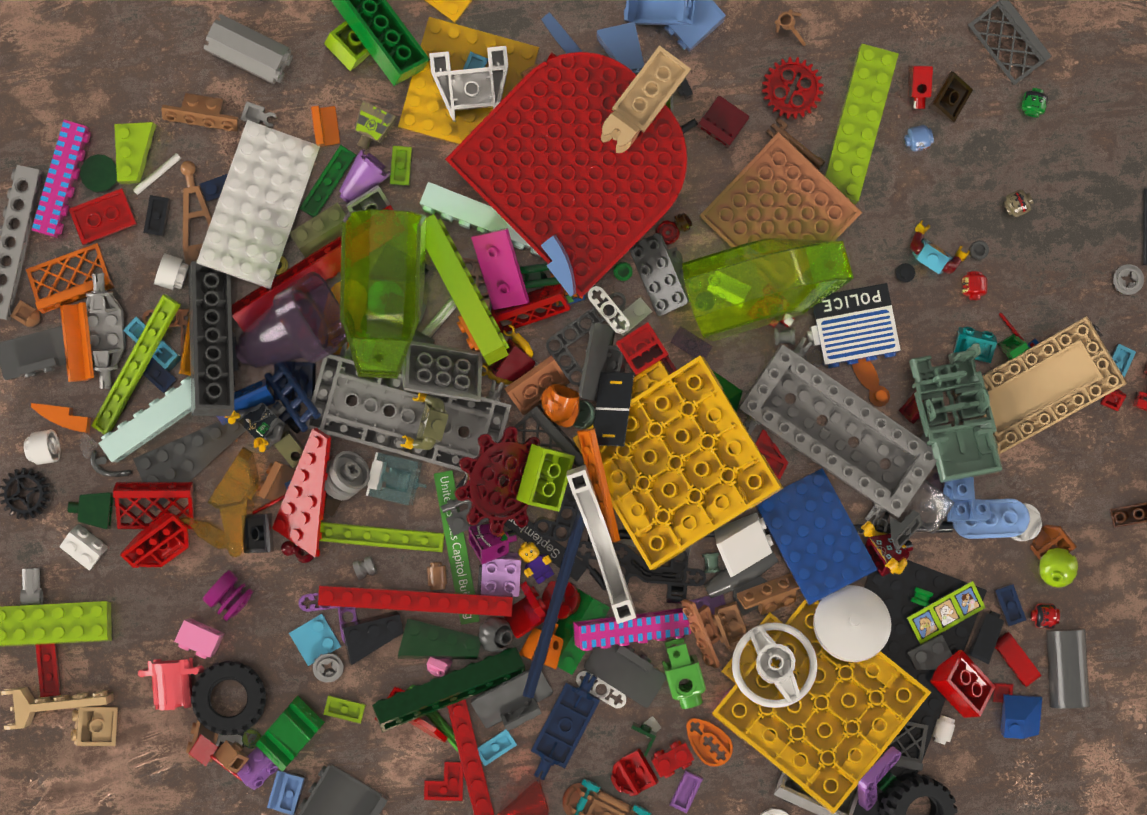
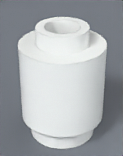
M940 715L932 733V737H935V742L945 745L946 741H951L955 728V719Z

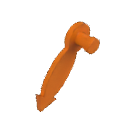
M866 359L858 360L859 363L853 364L852 369L859 382L869 390L871 404L876 407L885 406L890 400L889 391L879 385L878 374L870 361L866 362Z

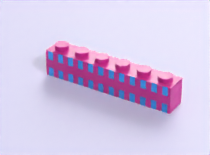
M63 120L31 229L32 231L55 238L62 234L64 228L62 221L69 211V205L67 204L75 190L73 187L74 180L78 179L80 173L79 163L85 157L84 146L85 143L89 142L91 136L90 128L87 126Z
M683 608L636 614V618L617 624L615 617L573 622L575 645L582 651L593 650V647L610 648L611 645L615 644L627 646L630 645V642L642 644L652 639L664 641L667 640V637L680 639L684 638L685 635L691 634L690 623L687 616L683 613Z

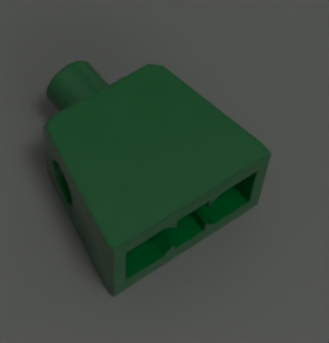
M113 492L80 495L79 502L69 501L68 513H77V522L103 529H111L114 502Z

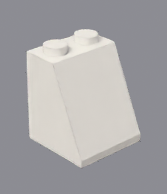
M757 513L725 524L714 531L716 545L730 577L735 576L772 553L771 546L774 545L770 534L766 535L764 530L767 529L763 518H759Z

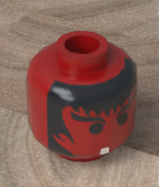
M1038 603L1035 606V610H1031V621H1034L1037 628L1052 629L1056 624H1059L1060 610L1056 609L1054 604Z

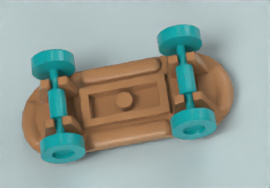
M583 779L582 783L571 785L563 796V808L567 815L652 814L639 805L635 804L633 807L601 791L599 785L587 779Z

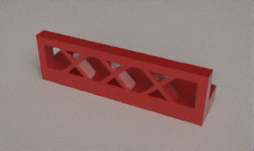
M561 284L550 285L529 292L527 294L530 302L496 310H493L491 307V316L494 317L500 333H503V330L506 332L512 330L508 325L502 326L500 322L502 320L511 321L510 325H513L516 329L571 310V306L564 296L563 286ZM560 300L563 304L560 307L552 306L553 303ZM537 308L546 309L543 313L534 312ZM520 314L529 315L525 319L517 318Z

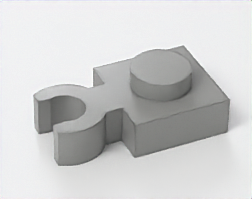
M246 101L240 120L244 122L249 120L260 124L262 121L267 127L273 128L274 125L268 123V118H277V116L272 112L265 114V107Z

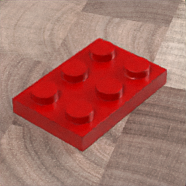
M123 188L69 209L82 245L137 225Z

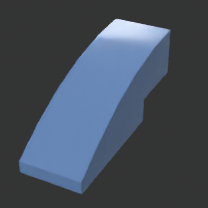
M553 235L541 247L552 260L547 267L571 297L576 294L573 268L562 243L556 235Z

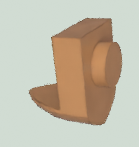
M22 300L19 301L10 315L27 327H33L40 323V312Z

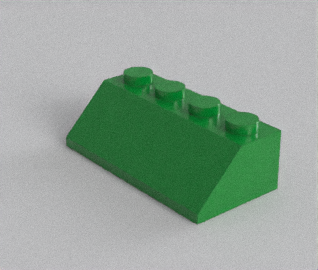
M578 588L576 589L581 598L578 610L568 616V618L559 619L556 623L558 628L555 633L556 636L564 641L557 667L571 675L575 672L586 652L575 645L573 622L605 618L610 609V606Z

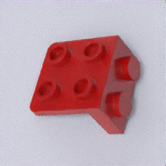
M526 581L520 585L526 597L513 605L512 617L504 616L509 622L516 638L522 637L542 624L547 614L544 610L547 608L541 598L538 599V591L534 585L530 587Z

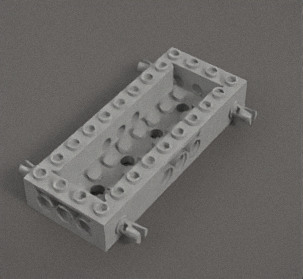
M802 337L794 351L784 345H780L737 408L747 415V420L743 425L745 428L748 427L749 435L756 425L760 424L872 501L874 506L865 517V520L869 521L874 516L871 522L874 526L883 512H888L892 516L899 518L936 464L932 447L927 445L929 437L926 438L925 433L920 438L915 436L806 361L803 357L813 343L810 341L803 348L806 341L805 337ZM788 393H792L795 396L793 404H787L785 401V396ZM819 415H824L827 418V423L824 426L817 424L816 420ZM853 436L859 442L855 448L850 447L848 444L849 438ZM883 458H887L890 461L889 468L885 470L880 467V461Z
M344 338L341 353L338 356L324 354L311 400L321 416L318 419H314L311 416L306 422L308 429L318 428L330 437L333 435L461 472L465 471L459 466L460 459L463 457L474 459L479 454L478 437L480 435L489 434L495 443L499 442L503 436L512 405L499 400L504 383L500 382L498 389L495 391L496 381L492 380L489 395L486 398L481 397L480 402L432 395L444 402L445 410L448 413L442 440L436 443L430 450L402 447L400 444L406 443V439L402 438V436L405 435L415 440L425 407V402L413 400V397L418 398V392L404 390L402 374L352 361L351 356L356 344L355 341H351L347 349L348 339ZM355 395L357 397V404L355 406L347 404L348 396ZM388 405L393 406L395 409V413L391 417H387L384 414V408ZM462 426H466L469 429V435L465 438L460 437L458 434V430ZM465 472L466 477H465L464 484L467 482V477H468L467 472Z

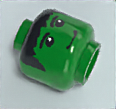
M1032 88V91L1024 93L1021 109L1025 115L1038 118L1039 115L1045 113L1048 96L1043 94L1044 90Z

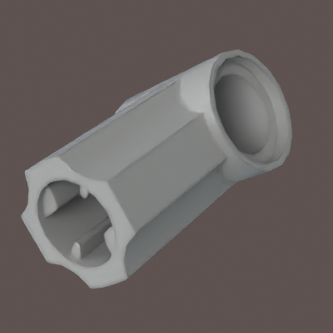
M40 568L22 569L23 589H21L20 593L21 605L43 604V590L40 588Z

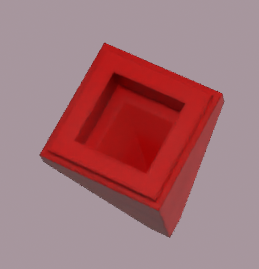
M1117 389L1104 396L1100 404L1119 411L1127 395Z

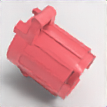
M189 657V660L161 661V659H155L153 663L148 661V668L139 670L138 676H152L153 702L156 710H175V708L184 706V708L192 707L191 674L203 673L204 667H193V657Z

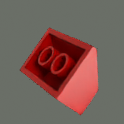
M959 650L940 664L930 680L963 718L981 717L996 687L963 650Z

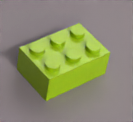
M532 444L516 500L528 505L559 512L568 483L567 471L572 469L575 456L563 451Z

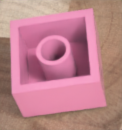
M188 618L183 621L174 642L179 643L178 647L187 651L192 649L196 651L197 656L206 659L216 654L225 633L192 618Z

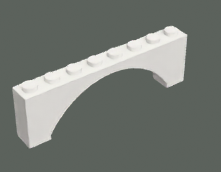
M586 465L568 470L567 479L593 545L617 624L636 618V610Z

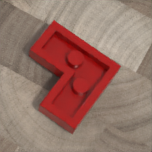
M460 761L444 762V780L424 781V800L463 801L464 774Z

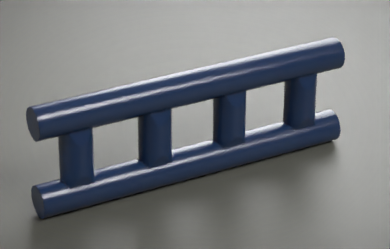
M280 359L276 363L279 367L277 372L273 376L270 372L266 373L264 378L300 430L306 432L308 430L306 422L309 418L313 416L314 419H318L321 414L283 359ZM285 375L289 382L281 389L277 382ZM294 388L298 396L291 403L287 394ZM303 402L307 410L300 416L296 408Z

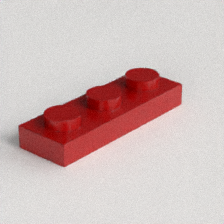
M37 644L35 647L40 697L61 695L56 644Z

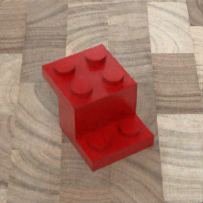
M648 322L616 342L617 347L635 376L658 361L663 362L669 374L677 371L669 358L668 352Z

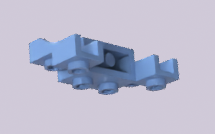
M974 477L944 482L943 495L946 498L947 522L987 521L991 519L990 501L975 499Z

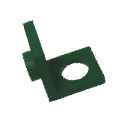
M633 722L631 729L651 738L644 752V756L647 757L657 733L652 731V727L642 723L639 725Z
M888 771L877 783V787L887 795V788H892L894 786L893 782L897 778Z

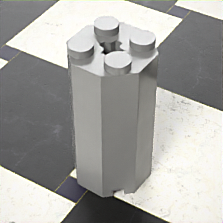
M220 14L218 17L221 20H215L207 34L206 41H209L208 46L204 44V50L272 84L276 82L281 83L285 75L283 71L286 65L289 66L293 59L291 49Z

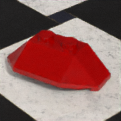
M165 513L140 531L120 553V556L133 568L162 567L189 548L188 527L175 514Z

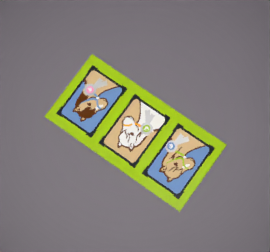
M972 581L907 617L921 645L986 607Z

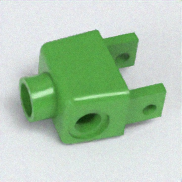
M683 638L664 641L669 661L665 662L663 660L662 663L672 698L679 700L681 709L701 705L703 703L701 693L705 692L706 686L697 656L695 654L689 655ZM682 679H689L686 684H679Z

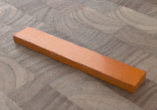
M582 429L577 431L584 464L589 473L612 542L620 541V536L595 429Z

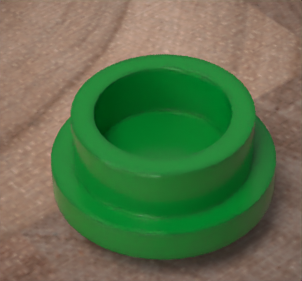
M620 262L614 267L616 279L627 281L631 278L633 270L627 262Z

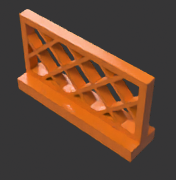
M98 243L26 269L38 311L44 314L60 308L61 305H68L87 298L86 293L93 291V280L89 281V279H93L91 275L96 266L103 270L105 290L114 288ZM96 249L97 257L95 261L92 262L86 259L87 254ZM73 257L81 259L76 269L68 266L70 259ZM84 261L92 264L88 274L79 271ZM57 263L62 265L58 275L50 272L52 266ZM66 268L74 271L70 281L62 278ZM38 270L45 272L40 282L34 280L33 272ZM78 273L86 276L85 281L80 285L73 283ZM48 274L56 277L52 287L44 284ZM63 280L68 285L65 290L60 292L56 290L59 281ZM41 287L50 289L48 296L40 299L39 291Z

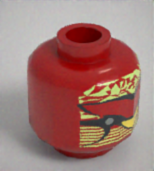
M980 271L967 272V275L962 278V293L968 296L969 300H980L981 296L987 293V277L982 275Z

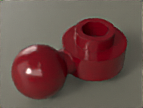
M285 541L281 545V551L284 555L291 556L295 554L301 563H308L314 558V556L291 541Z

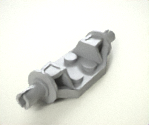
M92 273L93 291L86 293V307L93 371L99 372V388L109 389L112 388L111 371L118 369V363L126 348L125 332L123 331L124 314L122 307L113 296V292L105 290L104 273ZM104 296H106L110 308H106ZM109 353H113L111 365H108Z

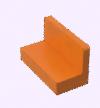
M312 106L311 111L316 145L323 147L340 144L336 107L320 108L319 106Z

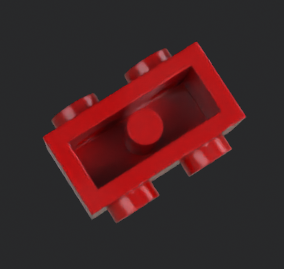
M677 740L670 744V748L666 750L660 749L653 753V757H651V761L660 778L672 776L675 774L674 770L680 767L685 769L691 766V761L694 760L685 740Z

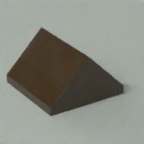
M951 71L942 83L929 109L949 121L955 122L973 89L955 72Z

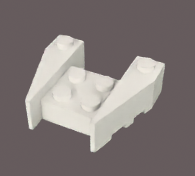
M506 46L487 48L489 67L451 71L449 51L429 53L432 76L453 122H456L455 111L488 107H493L494 109L501 102L509 68Z

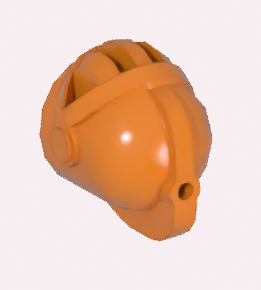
M552 384L547 387L541 396V405L545 416L560 426L571 427L579 415V393L560 384Z

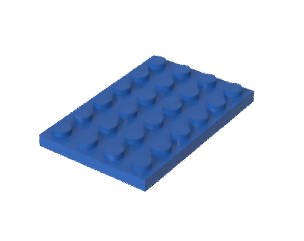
M823 468L784 487L779 492L756 505L808 605L878 570Z

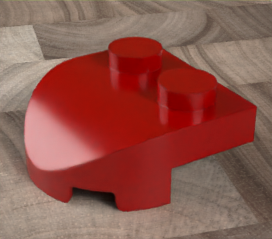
M640 748L625 755L613 766L611 781L620 793L624 792L630 794L629 796H635L659 782Z

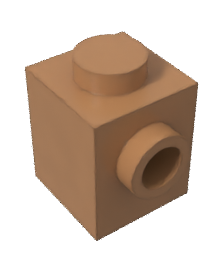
M227 740L214 754L226 769L234 773H238L249 760L242 751L244 748L239 743H232Z

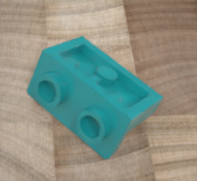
M959 327L953 353L966 351L974 343H979L981 354L975 360L991 363L997 345L996 335L989 331H976L972 327Z

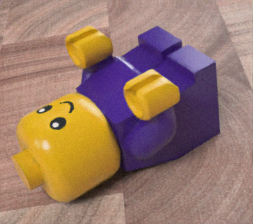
M524 542L520 545L521 548L518 550V554L527 563L524 570L527 578L533 575L539 585L554 575L549 565L552 562L549 555L540 554L539 549L533 542Z

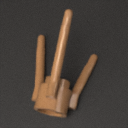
M791 9L788 12L781 13L778 20L775 21L776 33L779 32L780 26L785 30L791 29L799 42L805 46V41L794 27L795 18L793 17L801 16L802 14Z

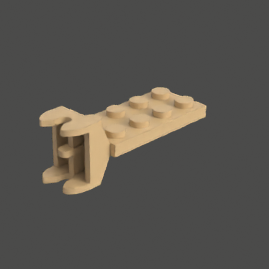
M659 45L612 107L614 112L609 115L603 124L601 141L605 143L613 138V140H617L616 153L625 152L633 144L639 132L642 131L644 133L689 74L691 68Z
M28 687L4 689V691H1V695L13 694L14 706L10 707V711L15 712V723L5 725L4 730L21 729L31 725L35 712L107 705L114 701L113 693H108L107 690L96 691L92 695H88V692L77 693L73 697H69V694H63L53 697V699H50V696L35 699Z

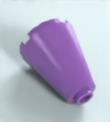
M361 149L339 190L341 193L340 197L347 203L379 185L391 175L389 170L387 173L383 170L385 168L384 164L370 153L365 155L364 149Z

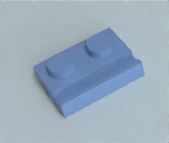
M277 770L267 808L295 815L305 777Z

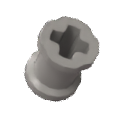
M794 328L790 330L775 329V346L781 343L795 345Z

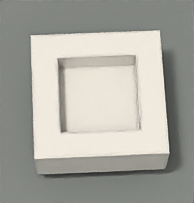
M817 325L809 327L810 331H807L808 341H811L813 346L821 345Z

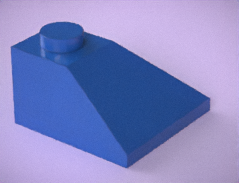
M1003 694L1000 732L1004 738L1025 739L1039 735L1042 696Z

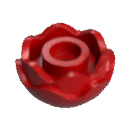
M666 220L661 222L656 228V233L662 235L667 245L673 244L679 238L680 232L675 222Z

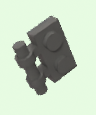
M450 499L446 504L440 506L443 513L449 510L452 512V516L446 518L453 536L473 526L466 520V515L471 509L470 500ZM466 503L468 509L458 513L456 507ZM483 518L477 525L482 524L488 521L489 519Z

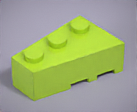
M155 123L114 124L117 182L120 184L141 183L147 155L152 144V137L157 126Z

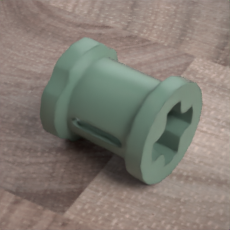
M719 552L702 554L705 561L704 573L721 572L718 566Z

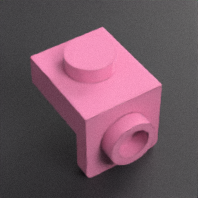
M430 657L427 662V671L434 676H445L452 665V660Z

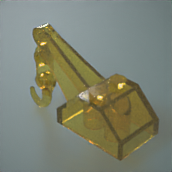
M242 447L207 502L213 507L220 509L224 532L206 521H199L190 517L180 518L184 524L192 527L199 538L217 549H228V553L232 557L240 556L243 551L247 499H252L259 486L256 484L259 480L253 452Z

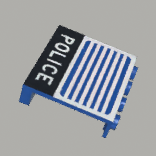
M887 283L810 298L819 333L824 360L823 366H828L831 369L840 367L839 363L847 362V365L859 363L858 360L874 361L877 360V356L885 355V358L895 357L896 353L901 351Z

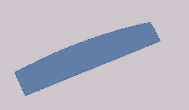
M550 12L541 19L566 53L583 52Z

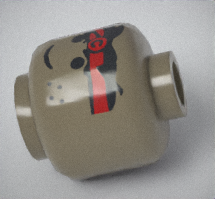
M1022 189L1008 194L1006 201H1004L1009 216L1013 215L1016 218L1031 211V204L1034 203L1030 193L1026 194Z

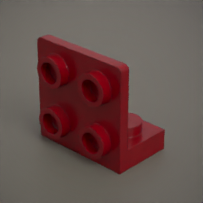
M718 96L704 117L699 121L697 127L729 148L748 121L749 115L723 97Z

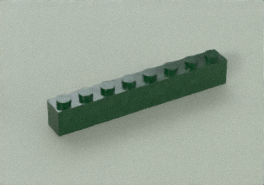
M508 648L495 656H487L480 662L470 663L465 668L450 671L445 676L435 677L430 682L415 685L412 689L405 692H398L390 698L380 699L372 705L374 714L383 733L494 688L525 672V665L517 648Z

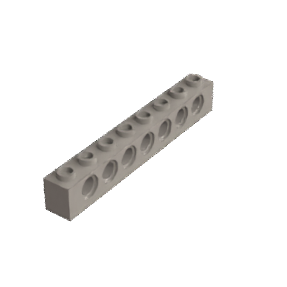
M17 165L16 169L12 171L11 179L13 184L7 193L9 202L3 211L4 224L0 226V277L2 275L7 276L6 284H0V293L3 296V301L0 303V319L9 321L11 320L10 315L13 311L43 171ZM23 182L28 183L26 191H21L20 185ZM22 200L24 207L21 210H17L16 204ZM15 219H19V227L13 229L12 222ZM10 238H15L16 243L13 247L10 248L8 246V240ZM7 256L11 257V264L9 266L4 265V259Z

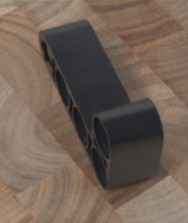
M569 482L566 486L560 511H557L555 520L545 517L535 520L534 529L538 535L561 542L566 541L570 537L578 505L575 499L569 500L567 498V493L571 490ZM564 509H570L572 511V514L569 518H563L561 516V513ZM546 522L548 524L547 530L539 531L537 529L538 524ZM560 527L566 529V534L562 537L556 535V530Z

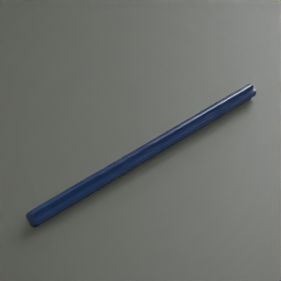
M579 507L524 687L523 696L527 698H534L585 527Z

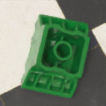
M297 696L255 745L283 772L325 722Z

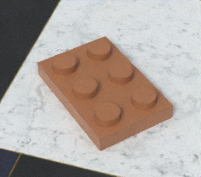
M551 355L504 389L522 415L542 403L541 396L547 387L552 384L566 386L570 382Z

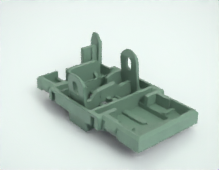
M974 343L966 351L949 354L950 364L932 367L931 356L913 358L909 361L913 379L915 378L912 388H916L914 395L925 437H929L927 445L932 447L941 483L1003 470L997 450V442L993 435L997 429L990 406L989 394L985 388L981 371L976 372L974 359L981 354L979 343ZM952 390L955 391V394H960L955 399L956 404H954L953 396L950 393ZM943 392H946L949 398L950 405L948 406L944 405ZM948 412L953 414L955 424L953 427L951 424H947L949 421ZM959 418L960 421H963V425H959Z

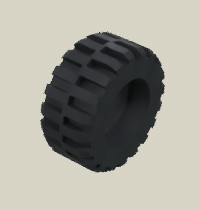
M237 661L217 662L211 667H207L196 679V683L192 688V709L198 721L208 730L221 735H237L249 730L262 716L266 705L265 687L258 674L249 666ZM225 680L239 682L247 692L246 706L235 716H222L214 710L211 704L212 690L218 683Z
M920 774L902 776L901 781L898 779L894 781V786L887 788L886 797H882L883 807L879 809L881 815H906L908 807L914 800L927 796L931 803L930 815H955L958 812L957 806L954 805L956 802L955 798L950 794L951 791L942 783L924 774L922 776Z

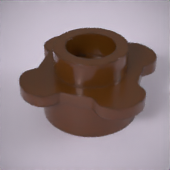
M682 213L674 216L675 224L680 230L684 232L690 230L692 221L687 214Z

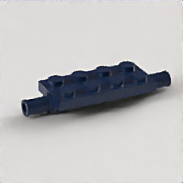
M586 672L579 687H575L567 682L565 683L531 749V752L541 757V762L533 774L538 778L541 771H543L540 776L541 780H545L548 771L554 764L564 769L566 768L600 702V699L590 693L597 677L592 675L590 681H588L591 676L589 672Z

